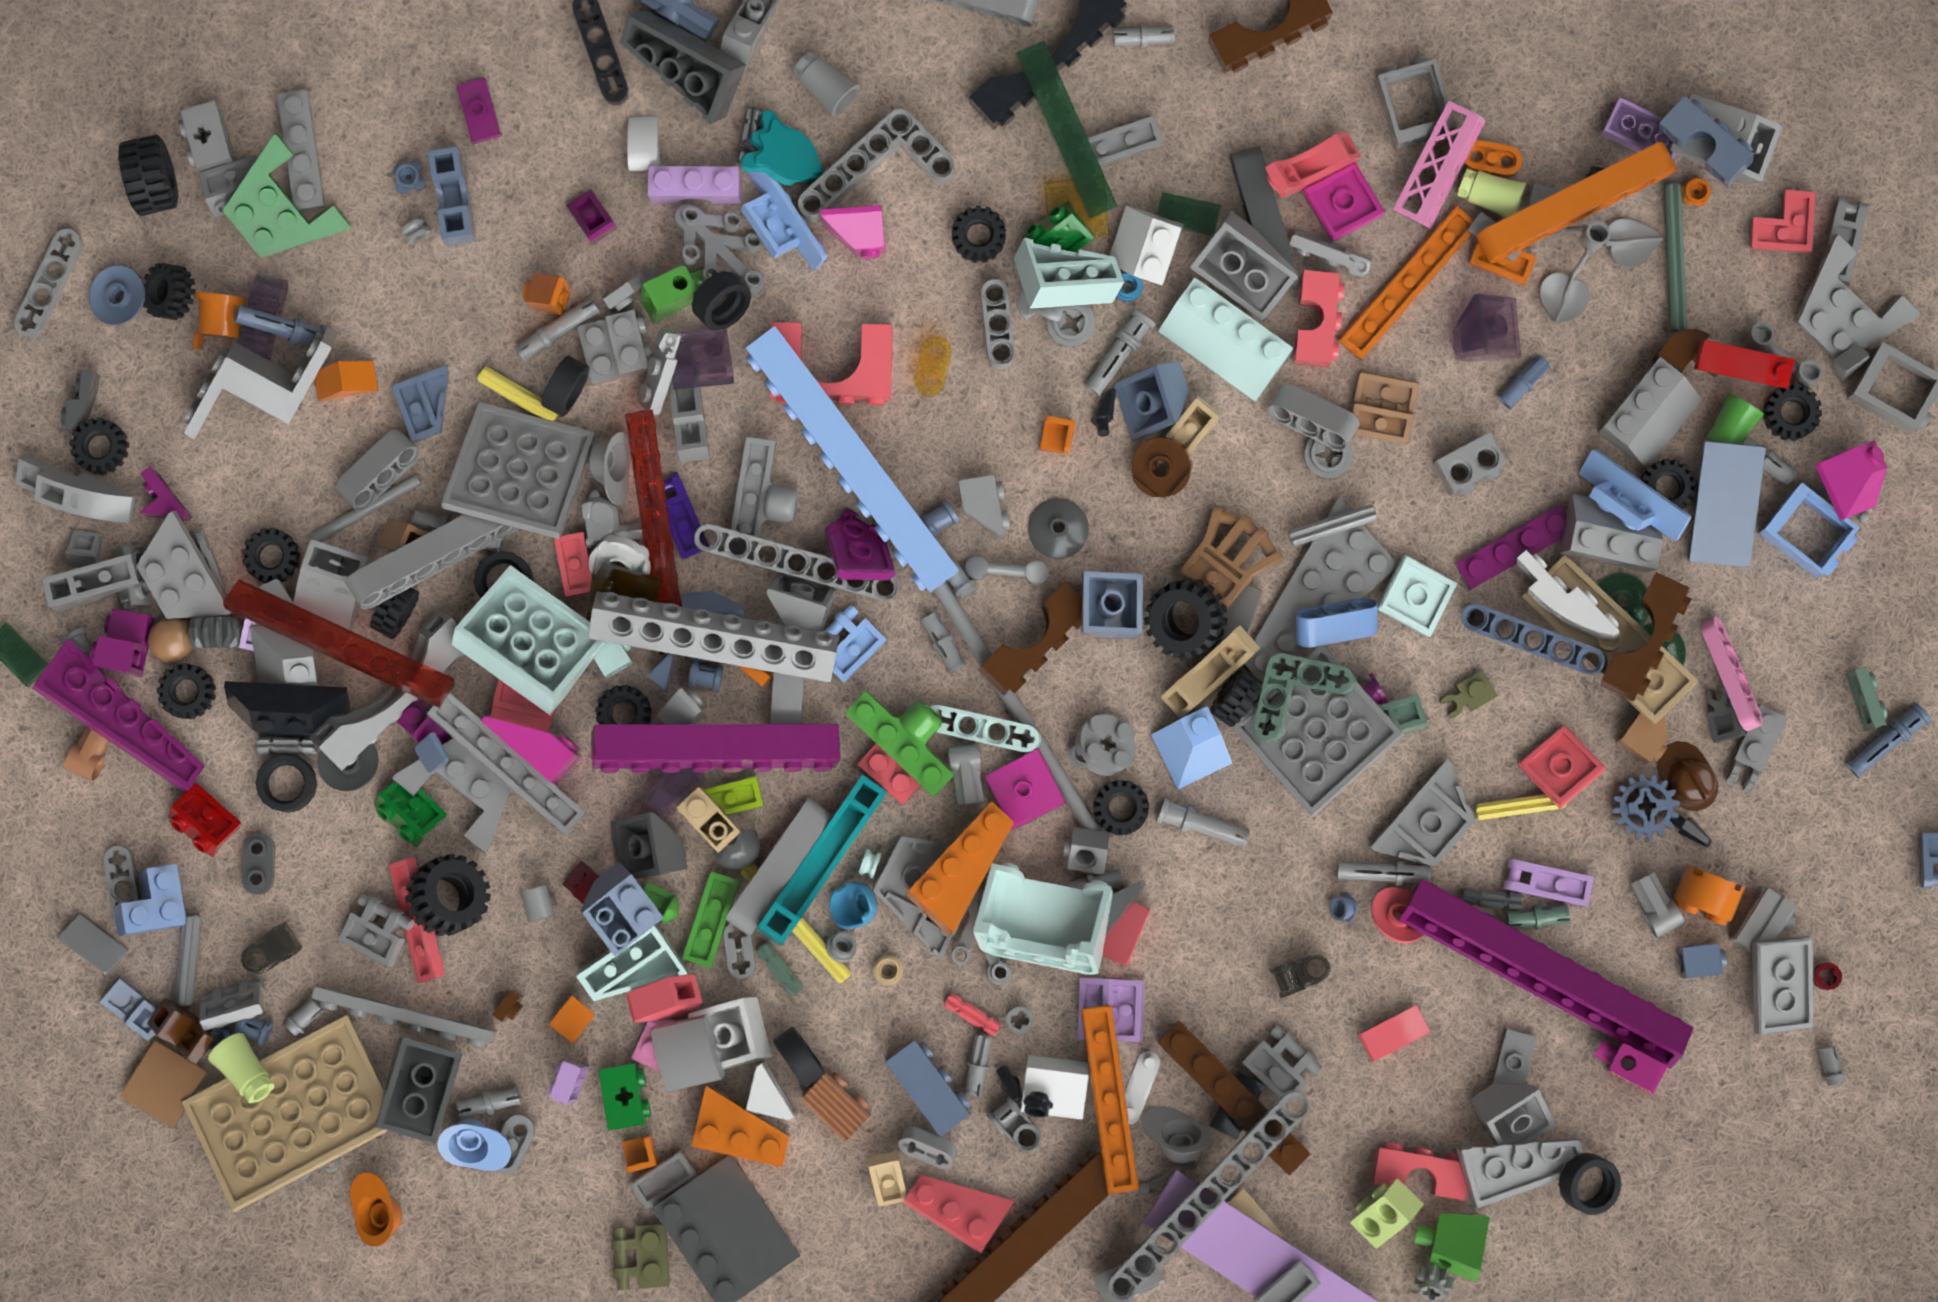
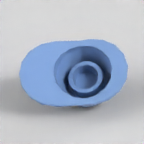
M464 1119L446 1128L440 1134L438 1140V1149L442 1157L451 1164L496 1171L503 1168L511 1157V1147L507 1139L498 1131L487 1128L485 1124L475 1119Z

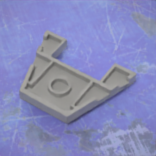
M1834 234L1829 242L1828 252L1820 262L1819 272L1815 281L1809 287L1794 322L1835 359L1855 344H1858L1863 349L1916 319L1921 313L1902 295H1897L1878 317L1837 277L1858 252L1839 234Z
M451 739L442 745L449 756V763L434 772L483 811L465 833L464 838L485 854L489 849L511 789L455 739ZM419 759L396 773L392 780L414 797L434 772H427L422 761Z
M900 836L872 891L936 957L941 959L953 936H943L939 931V927L927 921V915L905 893L951 844Z

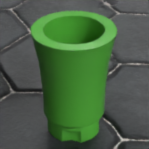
M1726 394L1721 410L1705 439L1742 444L1764 414L1748 402L1734 395Z

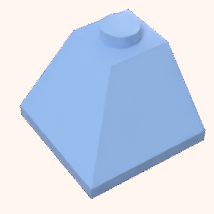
M1208 706L1151 734L1177 790L1232 764L1222 735Z

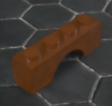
M1288 0V15L1276 28L1269 31L1256 32L1246 29L1235 21L1210 34L1208 43L1224 73L1230 70L1233 73L1239 72L1249 65L1248 61L1258 56L1261 60L1275 53V47L1283 43L1286 46H1290L1302 39L1301 34L1311 29L1315 33L1327 27L1333 13L1327 0Z
M1658 572L1655 573L1641 602V606L1647 611L1652 621V636L1647 644L1637 651L1615 653L1601 680L1600 686L1633 702L1638 694L1644 696L1651 682L1646 677L1651 667L1658 668L1665 654L1660 649L1665 640L1671 642L1678 628L1674 621L1678 613L1685 614L1692 598L1687 597L1690 587Z
M1067 581L1041 606L1046 622L1045 633L1041 641L1032 647L1015 649L1002 644L978 669L1003 696L1009 690L1015 694L1027 682L1023 676L1030 669L1037 672L1048 660L1044 655L1051 648L1057 651L1069 639L1065 634L1073 626L1077 630L1081 627L1082 596Z

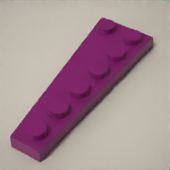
M67 639L32 686V689L186 793L205 766L177 739L170 736L162 725L145 714L140 709L141 706L133 698L129 699L118 688L119 685L114 680L108 679L100 670L92 666L93 661L71 640Z

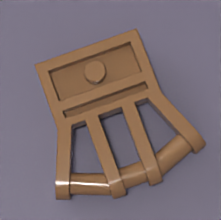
M1215 506L1204 540L1180 569V572L1188 578H1192V581L1197 579L1203 580L1204 586L1211 584L1215 588L1213 594L1217 595L1220 593L1223 599L1219 602L1226 605L1229 609L1244 588L1250 584L1253 577L1282 562L1284 556L1281 551L1277 552L1268 537V531L1263 527L1258 528L1251 523L1252 519L1246 514L1241 516L1224 511V507ZM1220 523L1234 526L1215 549L1213 543ZM1244 532L1251 538L1236 558L1231 561L1224 555L1241 533ZM1260 545L1266 558L1245 571L1242 570L1243 564L1257 546Z

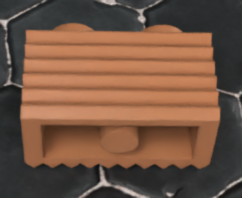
M826 1072L801 1100L833 1132L846 1142L871 1116L867 1111L871 1106L859 1094L853 1097L845 1089L849 1084L839 1074L835 1072L831 1076Z

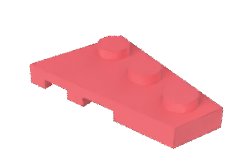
M923 1175L919 1177L904 1199L905 1205L980 1254L1015 1203L1011 1199Z

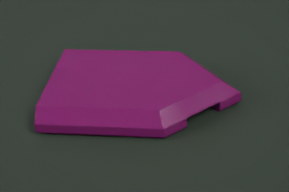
M848 508L836 522L831 523L825 528L824 532L836 575L840 579L889 580L895 576L896 572L887 541L884 542L874 529L876 525L873 523L871 525L866 524L857 518V513Z

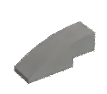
M697 363L676 366L669 385L676 447L680 463L710 459Z

